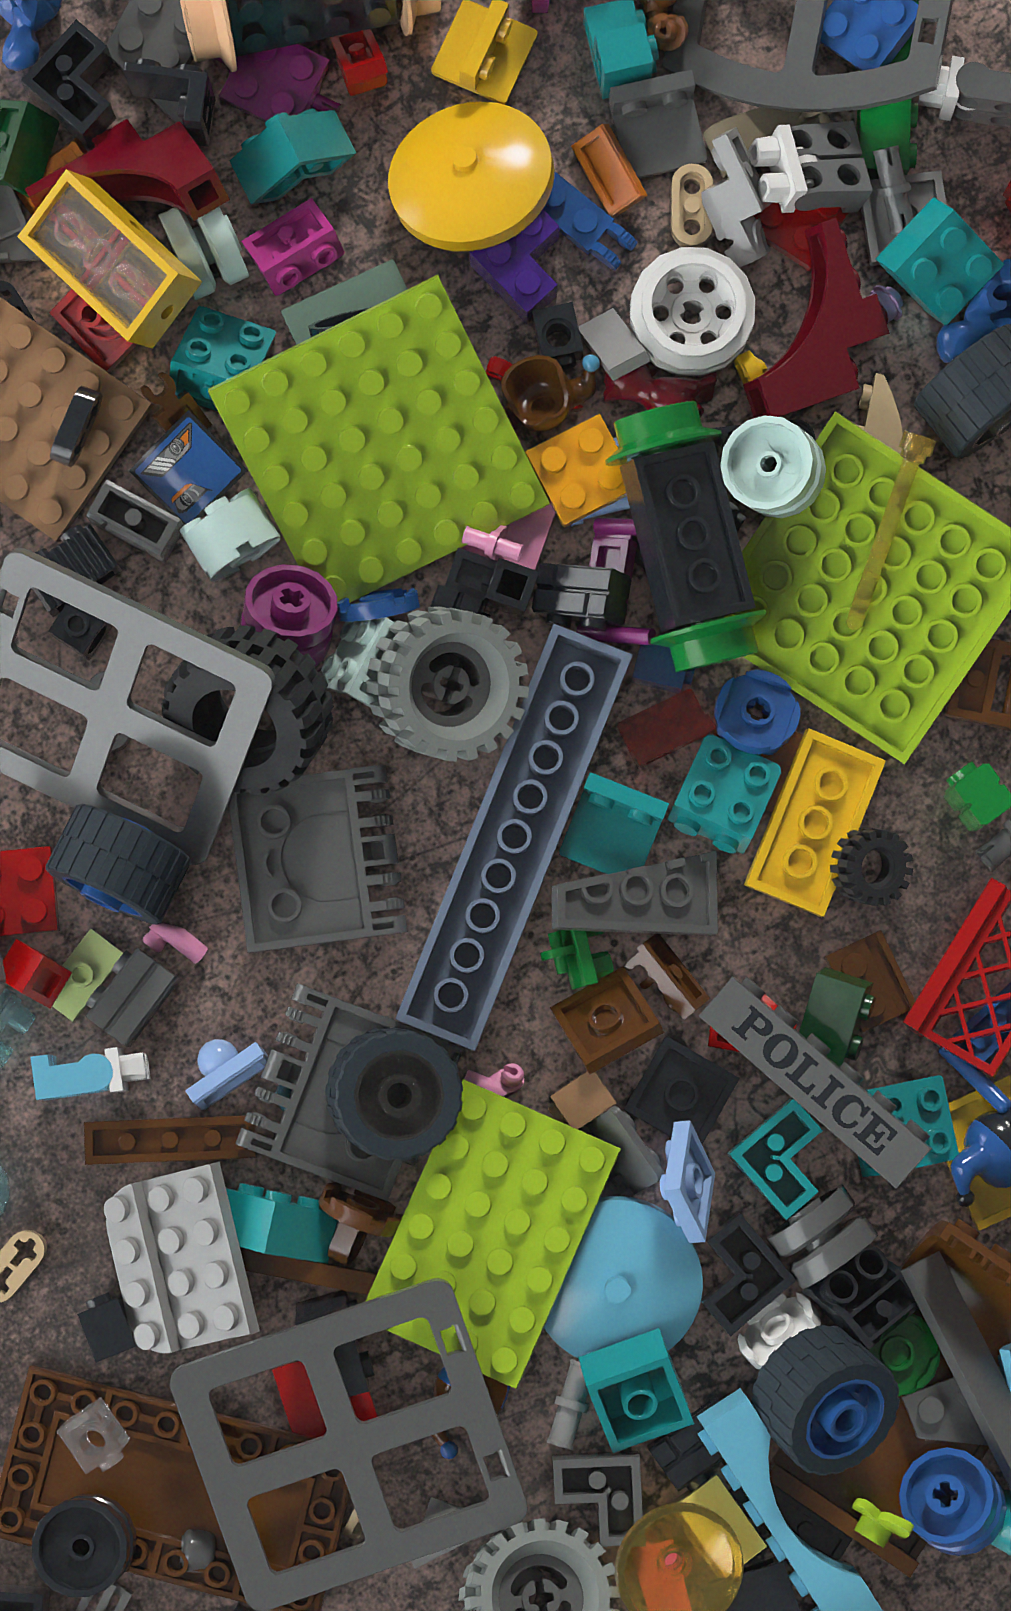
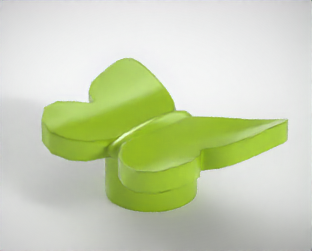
M857 1498L851 1507L862 1514L854 1531L882 1548L886 1546L892 1533L906 1539L914 1529V1525L908 1520L889 1512H881L866 1499Z

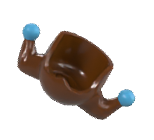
M535 355L514 363L505 372L501 381L502 393L506 404L503 408L514 431L526 428L530 431L545 432L560 426L567 419L572 408L584 403L595 394V371L600 367L599 358L595 355L585 356L582 360L584 370L581 376L575 379H568L558 361L549 356Z

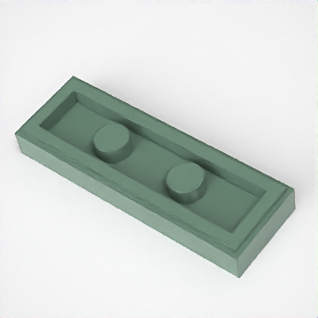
M394 259L280 311L297 345L311 338L308 328L310 324L341 313L373 307L408 288Z

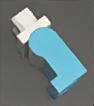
M115 1047L104 1049L105 1055L89 1054L84 1056L79 1062L57 1065V1057L47 1054L30 1057L36 1100L46 1101L100 1093L108 1090L115 1093L129 1091L128 1082L151 1079L148 1055L144 1053L124 1055V1049Z

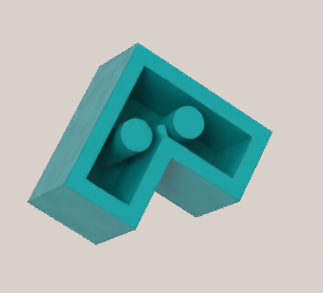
M615 0L584 8L583 24L602 99L609 98L611 87L651 79L652 74L657 73L656 60H659L656 39L654 34L647 36L644 12L642 9H635L633 0Z
M308 109L299 115L289 116L288 113L284 112L271 117L265 123L266 128L260 134L246 139L241 144L242 150L229 161L250 203L256 204L280 200L303 179L333 174L356 154V151L335 110L317 112L316 109Z
M789 1098L726 1153L782 1219L787 1220L819 1192L791 1158L823 1130L793 1098Z
M239 1183L238 1190L226 1188L240 1247L264 1254L328 1264V1249L335 1233L337 1220L321 1209L318 1203L319 1199L298 1196L297 1203L291 1202L292 1195L267 1190L266 1196H263L265 1188L245 1183Z

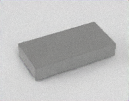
M614 308L578 326L581 339L592 354L599 358L601 366L613 381L650 361L644 347Z

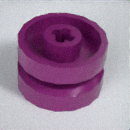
M286 564L269 567L255 575L246 588L240 626H253L256 632H262L263 629L276 632L277 638L283 641L289 638L298 645L296 649L301 654L305 655L308 653L316 662V665L324 660L331 646L333 627L337 615V596L331 584L325 578L308 568Z

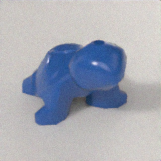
M0 0V15L12 25L10 33L4 42L2 62L8 69L21 71L33 66L37 62L40 47L35 33L41 30L58 14L62 0Z
M1011 258L1003 261L1005 265L968 302L964 320L949 323L940 329L937 335V352L943 362L949 364L985 335L1003 325L1011 324Z

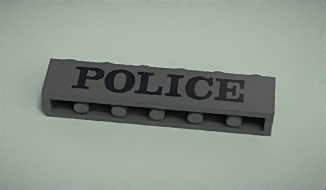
M746 976L741 982L737 978L732 977L702 1011L699 1017L897 1189L932 1149L926 1143L930 1135L912 1119L906 1125L893 1114L897 1106L877 1090L872 1096L859 1084L864 1078L849 1064L844 1062L838 1067L827 1057L831 1049L813 1033L807 1039L794 1028L799 1021L782 1006L778 1005L775 1010L761 1000L766 993Z

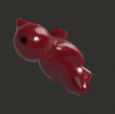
M644 364L614 381L606 371L604 373V383L606 386L603 393L604 402L615 400L634 401L650 410L675 403L696 401L700 418L704 413V408L699 403L712 400L718 379L716 371L704 375L699 380L681 377H661L656 379L653 376L658 371L655 368L651 369L649 364Z

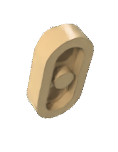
M686 164L680 167L672 178L671 234L675 242L681 247H702L710 239L713 226L703 207L701 196L702 191L713 185V179L710 172L699 164ZM688 183H694L698 186L699 191L696 194H688L684 190V186ZM688 223L696 224L699 232L689 235L685 232L684 226Z

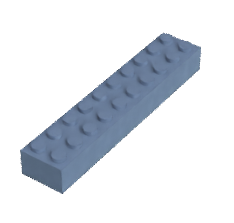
M553 624L528 686V698H524L520 706L525 711L521 720L515 719L512 726L514 732L509 736L503 748L395 1020L476 1052L630 665L632 654Z

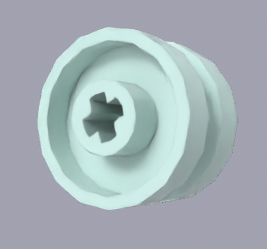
M220 206L196 220L198 226L193 229L186 214L175 207L158 214L175 256L202 281L193 294L195 300L215 292L216 282L209 268L211 264H216L223 281L229 285L249 277L240 251H242L241 245L228 216L223 215Z
M766 415L747 420L732 432L723 447L720 464L724 484L735 499L763 516L776 518L799 514L814 503L823 488L826 473L823 452L812 436L783 417ZM775 462H777L776 468H775L774 470H772V469H771L772 464H774Z

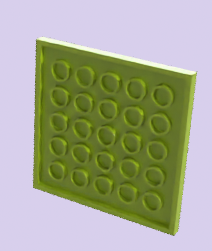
M438 274L208 389L210 397L298 566L315 571L331 584L337 596V602L344 598H349L350 603L458 550V548L468 545L462 543V537L467 526L490 534L500 525L506 526L550 504Z
M835 411L815 441L823 452L826 473L823 488L814 503L799 514L784 518L765 516L742 551L756 608L740 614L759 610L767 611V615L753 626L759 652L743 657L762 670L780 676L789 684L792 690L905 764L1011 610V527Z

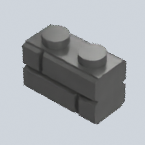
M109 480L104 482L86 515L94 526L143 552L147 551L150 556L163 563L168 560L181 536L179 530L184 526L180 518Z
M136 948L133 954L126 950L120 956L111 970L117 975L107 988L102 984L99 985L86 1002V1005L91 1008L86 1017L126 1047L132 1046L181 980L139 948Z

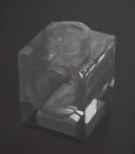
M102 1397L67 1419L57 1430V1433L86 1474L98 1466L103 1472L115 1465L124 1457L121 1450L130 1440ZM87 1431L99 1432L105 1440V1446L97 1447L91 1444L87 1437Z

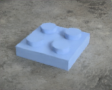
M691 1121L674 1122L671 1140L666 1142L665 1153L668 1163L666 1174H662L660 1178V1191L662 1198L669 1201L673 1210L675 1224L678 1227L681 1226L688 1242H706L715 1171Z

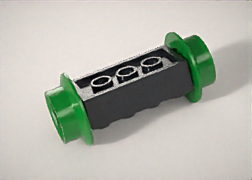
M696 401L661 406L615 421L613 424L619 449L608 457L605 463L606 466L622 465L620 470L660 630L665 632L691 626L651 638V644L670 648L676 673L759 652L753 626L767 615V611L759 610L740 614L756 607L714 440L722 437L721 430L702 427Z

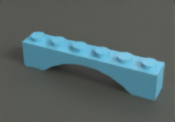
M739 1388L698 1415L697 1418L704 1428L697 1433L711 1456L719 1451L727 1464L720 1469L734 1491L742 1487L749 1498V1501L743 1504L747 1513L757 1527L765 1523L772 1536L765 1541L779 1562L787 1558L795 1571L790 1573L788 1577L803 1598L810 1594L817 1606L810 1611H883L852 1564L832 1559L812 1548L795 1534L785 1522L776 1504L770 1482L768 1455L771 1436L743 1391Z

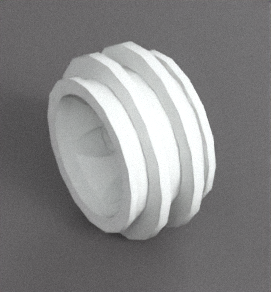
M681 247L660 255L641 272L631 294L630 328L632 333L644 347L649 360L655 366L677 376L702 377L724 369L743 351L755 323V296L747 276L729 257L709 248ZM676 281L682 283L683 290L679 294L670 293L667 288L669 284ZM704 281L715 288L710 293H703L699 289V283ZM722 305L727 306L731 310V316L724 320L718 318L715 313L716 308ZM662 307L666 309L669 315L668 318L664 321H657L653 315V311L656 308ZM686 310H693L699 314L696 324H688L683 321ZM707 333H712L716 337L715 341L704 345L700 340ZM674 334L678 339L684 341L685 344L673 341L670 336Z

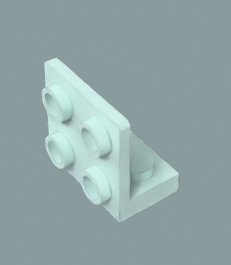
M387 617L345 622L340 632L341 641L335 653L328 656L321 669L328 683L326 689L349 695L369 707L370 703L378 701V695L367 692L366 681L377 680V671L368 669L370 658L381 660L384 651L375 647L380 638L393 639L396 636L389 629L395 622Z

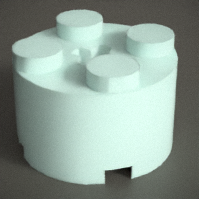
M251 487L236 494L230 499V502L226 496L214 501L204 509L208 516L202 520L201 518H196L179 530L205 574L208 575L212 582L226 578L239 571L238 566L250 559L252 562L259 559L281 540L276 526Z

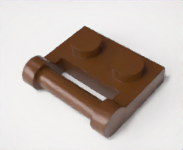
M992 638L989 640L948 700L946 717L1011 731V670L1002 713L991 711L1001 658L1003 656L1011 659V642Z

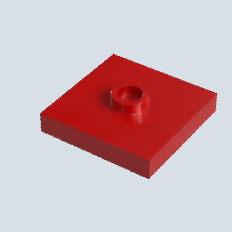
M297 1360L273 1368L272 1372L291 1431L313 1438L323 1436L327 1428L305 1365ZM370 1389L369 1392L350 1397L355 1415L359 1420L367 1421L378 1417Z

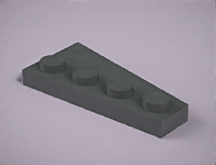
M717 850L649 866L636 867L621 872L557 884L552 887V929L695 936L718 934Z

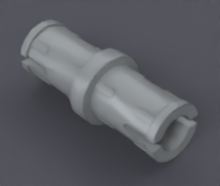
M570 1359V1366L561 1396L556 1395L554 1402L558 1407L547 1443L573 1450V1443L582 1412L587 1413L589 1405L585 1404L588 1390L580 1362Z

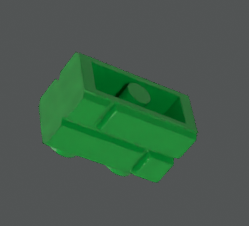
M971 761L946 779L950 788L944 791L943 797L953 811L960 812L958 818L969 832L979 830L1011 808V792L1005 784L999 785L1000 777L989 763H983L976 767L973 761Z

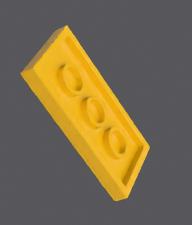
M810 728L806 729L744 885L809 913L824 917L836 888L832 879L839 876L837 873L830 872V865L838 864V859L831 857L833 850L841 852L843 848L837 844L841 838L849 839L847 835L849 831L859 830L886 760Z

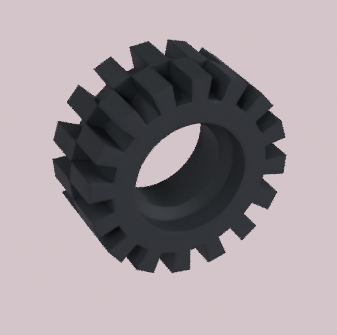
M861 827L859 831H849L847 833L849 839L841 838L837 843L843 848L841 852L835 850L832 852L831 857L838 859V864L830 865V872L839 875L832 879L834 886L842 887L839 893L857 903L885 906L891 904L890 899L898 900L902 896L898 888L907 889L910 884L904 880L905 874L913 876L914 868L906 867V862L913 861L912 854L903 852L909 848L907 843L900 841V836L896 833L888 832L887 830ZM875 850L881 856L882 867L878 878L874 882L868 883L862 876V863L867 853Z

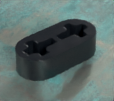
M83 385L77 389L53 442L50 452L52 460L68 467H72L76 463L101 407L102 393Z

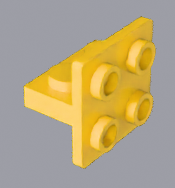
M463 0L431 67V72L434 76L496 103L505 105L536 41L538 31L509 18V3L492 0L489 8H486L473 1Z

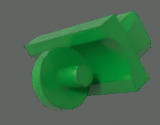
M557 930L556 932L548 933L551 950L540 953L541 961L554 959L557 975L568 973L572 990L598 983L597 979L614 971L611 955L608 951L593 954L590 951L588 938L602 935V931Z

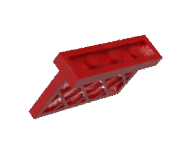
M991 877L903 1023L913 1033L930 1040L995 1078L1011 1051V1023L998 1025L993 1004L1011 1000V992L991 997L986 975L1008 969L1011 970V950L1008 939H1011V931H1005L1002 919L1011 904V890ZM999 924L1001 934L991 936ZM1003 941L1008 962L984 968L980 953L985 945ZM977 960L979 970L969 972ZM981 977L986 999L962 1005L958 989L963 981ZM955 997L957 1006L947 1008L952 999ZM988 1005L993 1028L969 1034L964 1011ZM959 1013L964 1035L945 1039L933 1032L941 1017ZM1010 1031L1005 1041L1003 1042L1001 1033ZM996 1034L999 1051L991 1064H988L975 1056L971 1040ZM966 1042L968 1052L955 1044Z

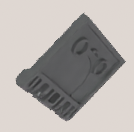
M386 765L302 775L296 781L290 782L286 788L279 791H271L269 789L267 794H251L250 790L247 789L244 793L233 792L229 803L247 953L408 932L406 915L372 919L371 914L405 908L404 899H398L397 897L370 902L368 887L371 886L386 887L401 882L400 873L396 872L366 875V868L399 863L395 834L361 837V829L394 825L393 815L378 814L373 817L359 818L357 803L384 802L390 799L389 789L355 791V787L388 783Z
M297 983L291 999L321 1010L322 1013L320 1018L288 1006L285 1015L295 1022L315 1026L312 1039L308 1043L298 1039L296 1035L286 1031L283 1033L278 1031L275 1040L305 1051V1057L302 1061L271 1049L261 1078L290 1088L292 1091L289 1098L257 1086L254 1094L263 1102L285 1107L280 1122L277 1123L267 1119L265 1115L260 1113L247 1112L244 1121L275 1132V1135L271 1139L241 1128L235 1144L388 1201L403 1161L400 1159L385 1160L378 1156L370 1155L353 1145L344 1134L338 1131L332 1116L329 1115L327 1108L328 1100L325 1095L330 1066L334 1064L339 1051L344 1049L350 1043V1040L375 1028L397 1027L426 1035L444 1049H446L448 1041ZM396 1052L380 1055L367 1063L357 1078L354 1092L356 1108L363 1120L377 1131L391 1134L407 1131L418 1123L432 1086L431 1078L424 1066L410 1055Z

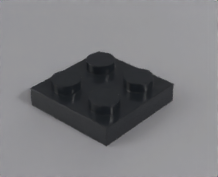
M665 1036L623 1110L672 1137L674 1122L690 1120L701 1144H703L740 1078L670 1037Z

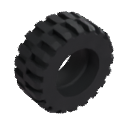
M239 626L236 631L234 627H225L218 629L215 634H207L206 636L266 664L274 672L276 680L265 709L273 720L276 730L257 729L234 792L244 793L247 789L250 790L251 794H267L269 789L271 791H279L286 788L290 782L296 781L303 775L327 739V734L332 728L333 715L331 710L334 707L333 699L330 692H325L328 683L322 671L316 672L314 669L316 662L308 653L305 655L301 654L296 649L298 646L289 638L283 641L277 638L276 632L268 629L256 632L253 626ZM183 660L166 683L163 692L164 700L161 703L162 716L206 739L217 741L229 710L221 696L220 690L236 691L235 686L231 682ZM189 766L197 775L200 773V771Z

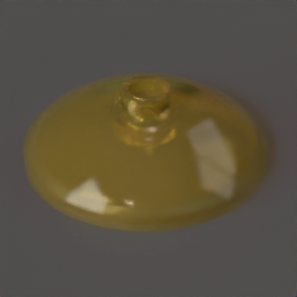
M687 1502L660 1506L637 1520L621 1542L615 1563V1581L618 1593L628 1611H726L736 1597L742 1581L744 1567L742 1548L731 1526L713 1510L699 1504ZM671 1553H676L677 1558L675 1562L671 1565H665L666 1557Z

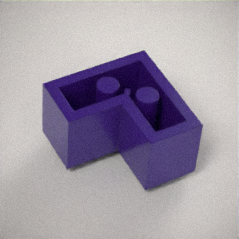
M542 209L535 220L516 236L498 245L470 252V266L526 324L532 320V310L545 308L557 297L558 284L540 267L536 260L559 240V225Z

